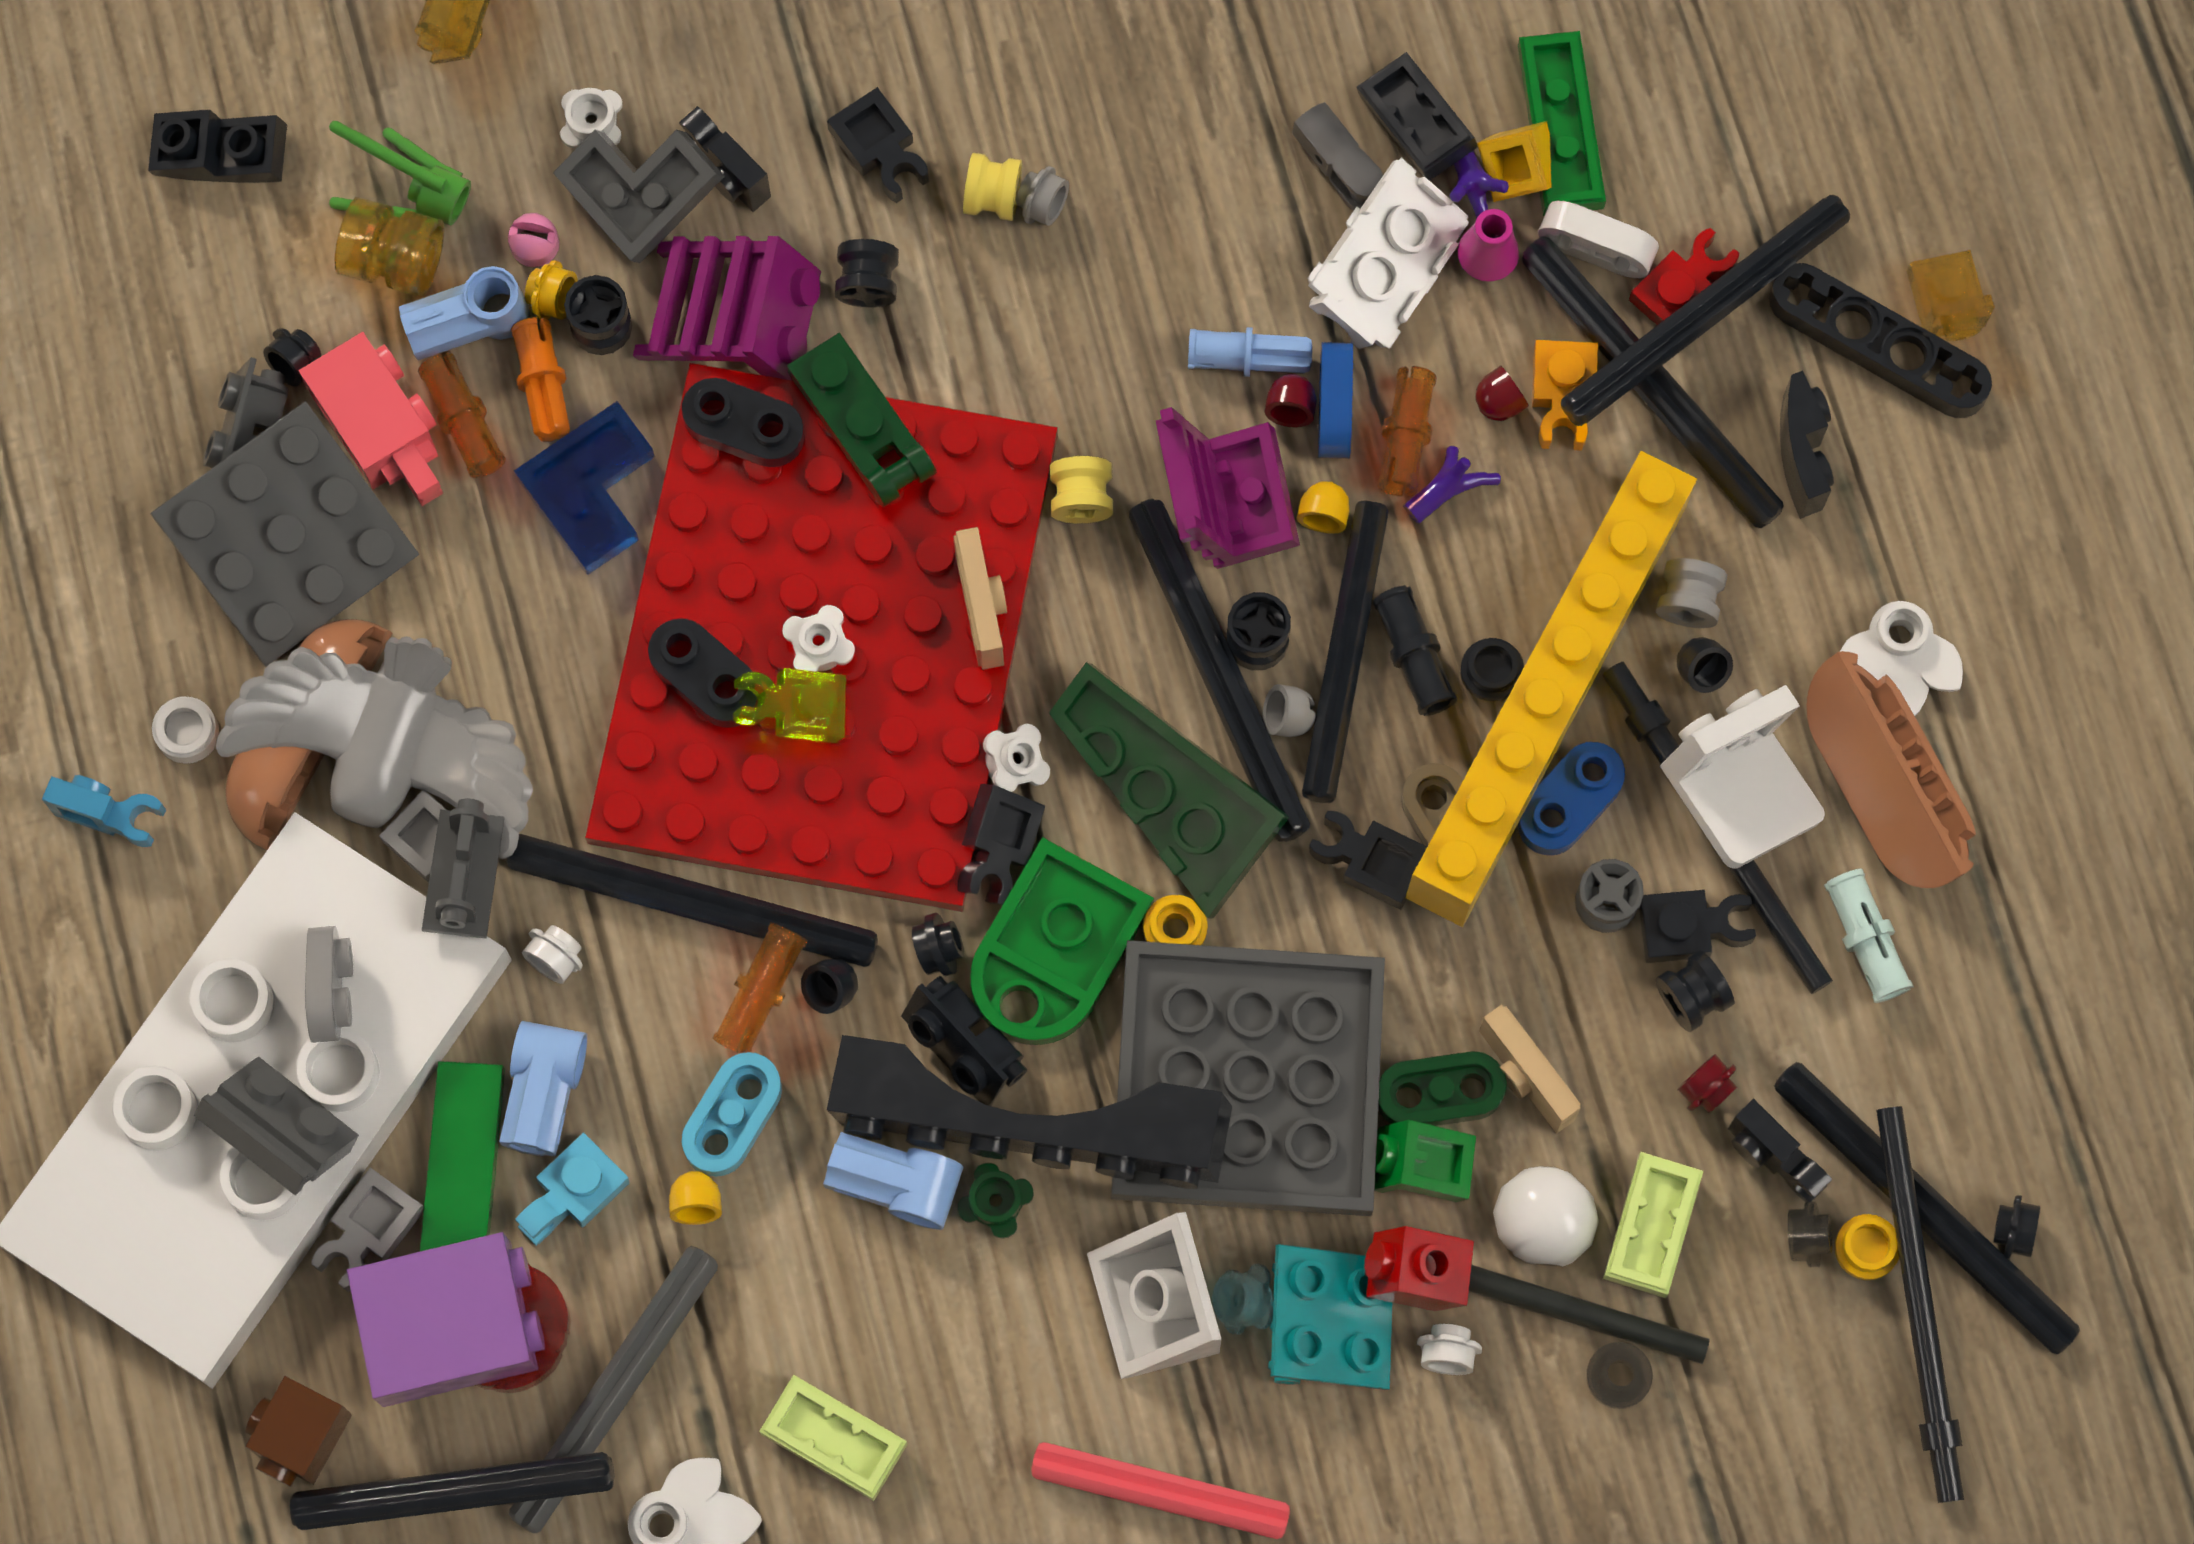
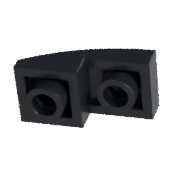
M211 110L154 113L148 171L155 176L194 181L232 183L282 182L287 124L277 115L220 119Z
M1803 371L1791 375L1783 395L1780 413L1782 463L1790 495L1800 519L1823 510L1831 493L1830 486L1834 484L1832 470L1825 455L1820 450L1816 452L1812 450L1821 445L1828 428L1827 422L1831 421L1830 409L1821 389L1817 386L1811 388Z

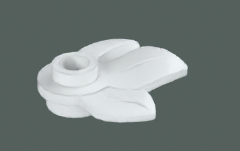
M1895 601L1882 606L1873 616L1869 630L1850 637L1840 650V652L1846 651L1857 654V664L1871 673L1877 680L1888 675L1901 691L1914 716L1920 712L1927 698L1929 688L1945 692L1958 691L1961 688L1963 669L1958 651L1953 644L1933 633V626L1929 616L1922 608L1910 602ZM1897 625L1903 626L1910 632L1911 640L1903 644L1897 643L1890 637L1889 629Z
M695 1458L675 1466L667 1476L661 1491L651 1492L635 1503L628 1518V1531L634 1544H743L756 1532L762 1519L761 1515L745 1500L732 1494L718 1491L721 1484V1464L719 1459ZM662 1513L670 1515L674 1519L673 1531L666 1537H656L651 1534L650 1522L653 1517Z

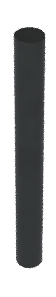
M1471 1265L1470 1292L1700 1364L1704 1362L1710 1342L1709 1338Z

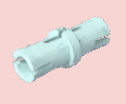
M1855 869L1834 877L1827 884H1824V887L1829 892L1847 935L1842 939L1847 952H1855L1873 994L1874 1003H1880L1895 998L1909 991L1914 986L1911 980L1908 979L1890 937L1895 933L1889 919H1882L1865 880L1863 869Z

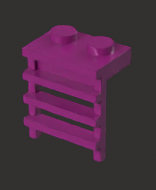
M673 236V241H661L658 245L657 253L663 258H668L650 340L649 344H635L633 356L639 361L745 362L760 375L792 380L788 374L787 365L807 353V333L813 306L820 295L821 270L779 236H768L767 241H752L748 236H736L735 241H721L716 236H705L704 241H689L684 236ZM694 258H700L680 345H674ZM725 258H731L712 344L705 345Z
M1169 407L1160 410L1161 419L1155 421L1179 537L1183 543L1190 541L1191 549L1195 552L1201 550L1202 557L1206 561L1212 559L1213 565L1217 569L1300 546L1276 430L1269 422L1208 439L1174 408Z

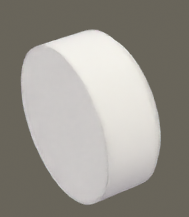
M177 697L169 700L159 708L153 719L152 734L157 746L166 757L175 762L187 764L204 759L214 750L217 737L219 736V725L213 712L204 702L193 697Z

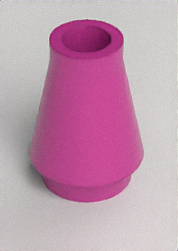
M1499 209L1483 211L1459 242V262L1462 268L1475 279L1481 281L1503 279L1515 269L1518 263L1519 246L1512 230L1511 218L1504 211Z

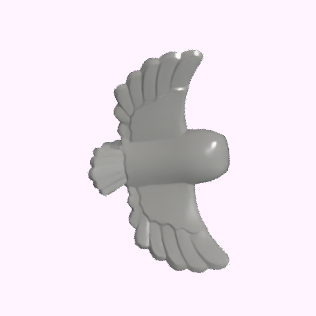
M407 636L401 639L389 638L384 649V662L377 673L367 671L359 663L345 664L336 653L328 652L318 656L308 648L299 647L291 652L288 660L270 663L265 668L263 676L253 677L242 684L239 698L232 702L226 710L224 717L225 726L217 737L216 749L221 757H230L265 747H299L314 750L336 759L330 787L332 810L340 817L366 827L379 828L390 820L401 807L410 787L432 793L449 802L455 808L458 807L460 799L479 800L484 804L483 812L485 814L503 816L505 820L499 858L501 859L508 858L514 853L519 840V832L525 828L528 822L529 811L527 801L531 797L533 788L529 778L523 772L525 756L514 744L516 733L513 725L505 721L492 720L487 710L482 707L466 709L458 700H446L436 695L435 687L451 670L452 661L450 658L444 657L443 651L440 648L432 647V643L425 638H418L416 640Z

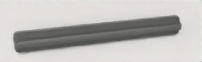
M690 1246L685 1250L543 1460L594 1453L716 1273L718 1264L712 1256L694 1246ZM563 1497L514 1503L509 1509V1516L515 1523L527 1531L536 1534L542 1530Z

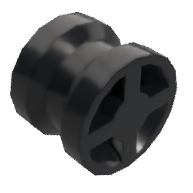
M853 239L842 242L838 246L837 262L843 268L842 276L835 281V298L848 305L868 308L884 307L896 301L897 286L891 280L892 270L899 263V249L890 243L874 239Z
M1698 951L1687 959L1686 967L1677 973L1666 971L1655 979L1656 986L1665 1005L1677 1022L1688 1032H1692L1703 1024L1704 1016L1711 1011L1724 1012L1735 1004L1733 993L1725 977L1713 960L1703 951Z

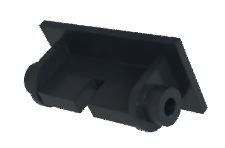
M938 976L926 987L921 983L916 988L901 1015L907 1022L911 1034L921 1045L930 1048L951 1070L955 1082L964 1092L974 1095L979 1102L992 1106L1005 1084L1011 1087L1027 1072L1028 1069L1021 1063L1024 1056L992 1025L978 1036L974 1035L970 1028L981 1021L983 1015L955 981L947 983L942 976Z

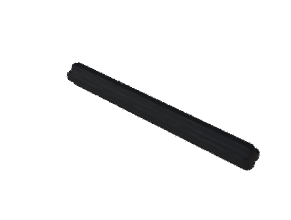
M1829 195L1820 200L1563 397L1561 408L1569 420L1576 426H1582L1591 421L1847 224L1850 220V212L1843 205L1842 200L1836 195Z
M1542 236L1526 248L1522 257L1523 264L1593 343H1598V349L1609 361H1612L1639 340L1549 237ZM1663 365L1633 388L1755 527L1763 528L1780 515L1784 507L1783 501Z
M1153 498L1145 500L1129 511V519L1251 787L1289 816L1288 820L1276 834L1275 839L1279 842L1294 840L1309 830V820L1164 503Z
M519 834L516 850L506 859L508 867L518 872L833 959H842L845 962L862 967H867L871 964L877 949V934L872 930L524 834Z
M1795 1062L1790 1065L1776 1080L1775 1090L1890 1199L1881 1138L1802 1063ZM1912 1168L1922 1230L2051 1353L2059 1354L2063 1352L2079 1335V1325Z

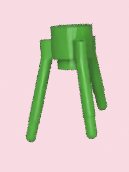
M332 121L330 123L329 129L336 135L412 177L413 180L408 190L407 199L416 203L415 210L356 199L332 197L329 200L331 208L414 223L432 232L435 230L438 221L450 226L456 222L471 190V181L462 177L463 173L442 164L392 128H385L382 132L383 137L421 166L339 121Z

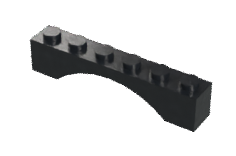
M842 1035L827 1111L841 1125H844V1133L863 1139L881 1140L883 1131L907 1135V1143L926 1149L943 1150L945 1141L968 1144V1151L970 1153L985 1158L1003 1160L1007 1159L1008 1151L1033 1154L1032 1162L1045 1167L1070 1169L1071 1161L1096 1164L1095 1171L1109 1177L1133 1179L1135 1170L1160 1174L1159 1181L1166 1185L1185 1189H1197L1199 1180L1215 1183L1219 1181L1232 1105L1221 1091L1157 1082L1128 1099L1093 1111L1059 1116L1019 1114L985 1105L952 1089L926 1069L905 1044Z

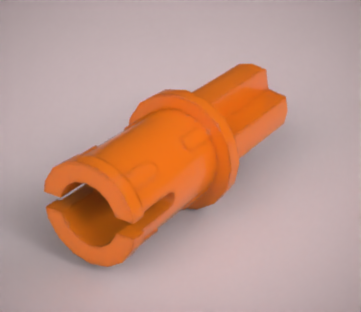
M537 317L518 321L511 328L521 372L516 381L518 389L526 392L534 434L541 442H552L555 439L565 438L570 431L561 386L567 378L565 370L558 366L550 321L546 318H541L539 321L540 329L538 330Z

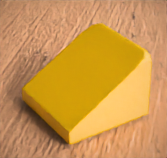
M1547 121L1496 133L1477 142L1484 171L1492 178L1507 181L1509 184L1508 191L1505 193L1490 191L1493 202L1552 188L1550 132Z

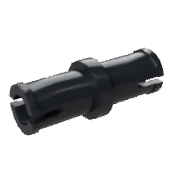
M1403 585L1381 593L1373 600V604L1379 612L1393 646V649L1390 651V658L1396 668H1402L1416 701L1419 715L1430 716L1450 708L1457 702V696L1452 691L1437 655L1441 646L1437 636L1433 633H1428L1413 598L1411 587Z

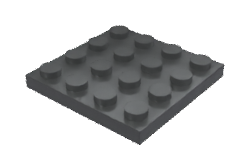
M1127 940L1117 1102L1128 1099L1155 1083L1161 1082L1221 1091L1232 1105V1112L1218 1183L1199 1180L1197 1189L1178 1188L1161 1183L1159 1181L1160 1174L1135 1170L1133 1179L1112 1177L1111 1199L1372 1216L1374 1210L1385 958Z

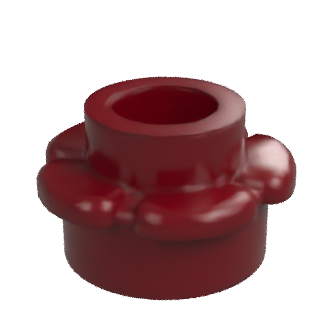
M1716 1054L1710 1057L1677 1089L1690 1102L1686 1108L1689 1111H1693L1701 1105L1708 1113H1711L1737 1088L1729 1079L1736 1071V1066L1733 1064L1727 1067Z

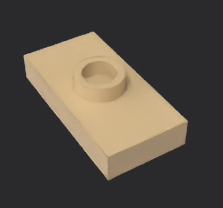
M978 527L956 531V535L953 536L955 555L978 666H982V670L1003 666V646L996 617L998 614L1007 613L1000 575L988 577Z
M1501 1004L1484 1016L1479 1032L1503 1064L1499 1068L1505 1074L1507 1086L1519 1099L1527 1095L1556 1134L1574 1122L1579 1113L1581 1103L1507 1006L1504 1007Z

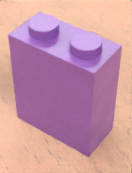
M503 1232L346 1269L372 1397L382 1407L538 1370L535 1352L545 1350V1342L537 1311L526 1313L521 1288L531 1286L527 1258L523 1247L513 1249L510 1240Z

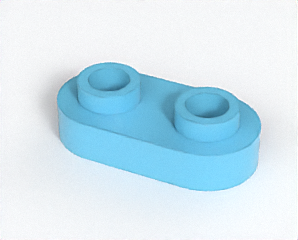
M740 1053L729 1058L717 1072L685 1125L682 1134L683 1151L688 1162L695 1170L703 1172L708 1176H724L739 1168L776 1109L782 1095V1083L775 1065L768 1058L757 1053ZM753 1079L762 1085L761 1092L754 1099H743L738 1095V1088L745 1080ZM716 1134L725 1136L728 1139V1146L723 1153L711 1155L705 1151L704 1145L710 1136Z

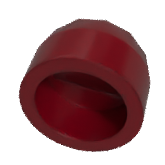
M1501 365L1487 374L1477 386L1475 394L1476 403L1479 411L1488 419L1504 421L1516 416L1529 407L1525 397Z
M1297 374L1283 375L1274 381L1268 391L1264 410L1266 417L1270 421L1285 427L1298 428L1311 424L1314 420L1317 403L1315 389L1305 377Z

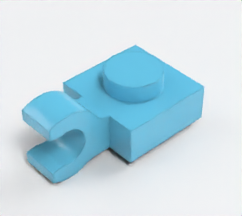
M583 1132L536 1177L538 1183L548 1193L527 1206L517 1216L515 1221L519 1224L518 1228L537 1246L568 1215L583 1228L630 1184L629 1177Z

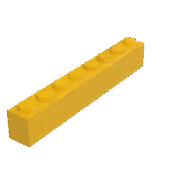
M1640 451L1412 874L1406 899L1463 928L1682 517L1697 478Z

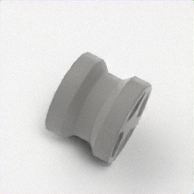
M1677 558L1667 561L1663 578L1668 585L1666 593L1658 599L1657 615L1668 622L1686 627L1711 628L1716 626L1720 614V609L1715 603L1716 597L1719 592L1724 590L1728 574L1717 565L1701 560Z

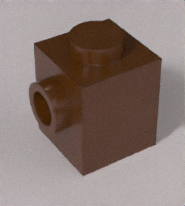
M284 1376L271 1400L263 1398L251 1414L245 1430L251 1437L245 1447L261 1457L256 1469L289 1487L292 1486L296 1477L314 1485L352 1414L339 1403Z

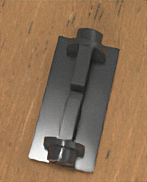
M252 357L236 374L232 372L227 374L218 401V408L227 410L221 432L213 430L204 453L203 466L215 467L256 437V435H253L254 427L266 430L281 419L289 393L288 387L284 385L286 379L284 374L264 369L261 371L260 376L254 375L253 372L257 359Z
M460 799L456 809L451 811L440 809L422 932L487 939L505 818L503 816L485 814L483 812L484 804L479 800Z

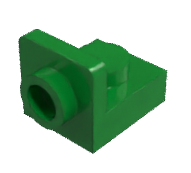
M1405 1120L1379 1127L1377 1130L1374 1191L1386 1193L1401 1189L1452 1202L1469 1200L1476 1136L1413 1120Z

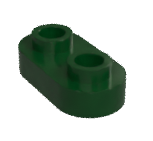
M1463 1052L1402 1061L1389 1067L1380 1078L1378 1110L1390 1124L1413 1120L1439 1126L1480 1120L1493 1114L1501 1105L1507 1087L1506 1076L1499 1068L1501 1065L1493 1057L1482 1052ZM1469 1078L1476 1079L1482 1083L1484 1094L1479 1098H1468L1462 1093L1460 1084ZM1402 1088H1412L1418 1092L1420 1103L1412 1108L1403 1107L1397 1101L1396 1094Z

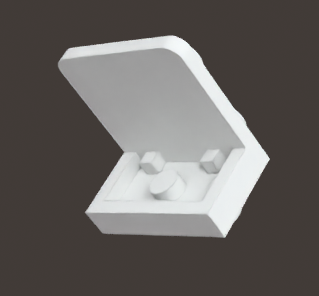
M1786 685L1765 696H1762L1758 689L1750 691L1727 707L1726 712L1728 715L1718 720H1715L1711 713L1696 719L1680 731L1678 735L1683 742L1660 765L1722 861L1730 868H1739L1816 827L1824 819L1823 807L1773 734L1800 707Z

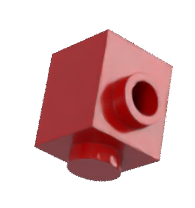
M1408 1226L1374 1232L1373 1242L1370 1244L1365 1257V1273L1368 1277L1366 1297L1431 1311L1467 1306L1474 1241Z

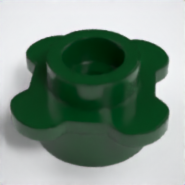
M983 1163L974 1171L975 1181L970 1188L969 1195L962 1197L958 1202L959 1216L967 1223L977 1221L991 1228L993 1235L997 1238H1009L1017 1231L1016 1218L1022 1207L1033 1200V1187L1026 1179L1020 1178L1015 1180L1009 1174L999 1171L998 1166L994 1163ZM999 1195L1002 1198L1001 1204L999 1206H992L989 1203L991 1196Z

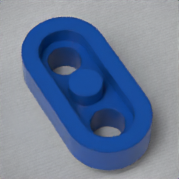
M1585 742L1571 749L1538 785L1518 823L1519 835L1525 845L1536 853L1548 856L1568 851L1619 795L1625 779V767L1619 754L1610 746L1600 742ZM1591 763L1597 764L1603 769L1605 777L1599 781H1590L1584 777L1582 767ZM1547 809L1556 810L1561 814L1563 823L1558 827H1548L1541 821L1540 814Z

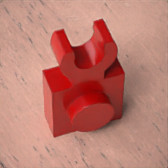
M1712 228L1705 229L1695 238L1690 258L1687 261L1672 250L1631 291L1629 301L1658 325L1712 283L1709 280H1717L1737 264L1740 253L1733 249L1722 260L1710 259L1706 255L1705 249L1713 242L1716 232Z

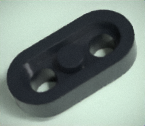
M707 378L695 383L689 388L683 398L682 415L686 429L694 439L703 444L766 467L786 465L793 461L802 450L805 436L801 417L794 407L784 401L721 378ZM710 400H719L725 405L723 410L716 415L705 414L702 411V407ZM774 421L783 426L782 431L774 437L764 436L760 432L761 427L767 422Z
M673 619L663 623L654 631L649 641L648 654L655 674L705 719L714 725L731 728L746 723L755 715L760 704L761 694L754 672L700 624L689 619ZM676 641H686L692 645L691 651L684 657L676 658L668 653L670 646ZM725 681L734 682L739 687L738 692L728 699L720 698L715 694L717 686Z

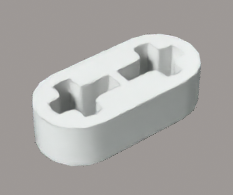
M1565 201L1551 202L1538 230L1539 237H1549L1563 253L1630 278L1646 277L1659 249L1658 242L1647 232Z

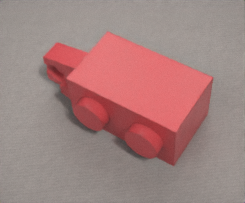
M362 331L298 370L309 394L372 490L385 482H388L391 486L403 478L421 506L426 505L443 494L439 481L427 464L438 457L437 450L429 433V430L437 426L421 397L416 393L407 399L396 381L404 377V374L385 344L374 349Z

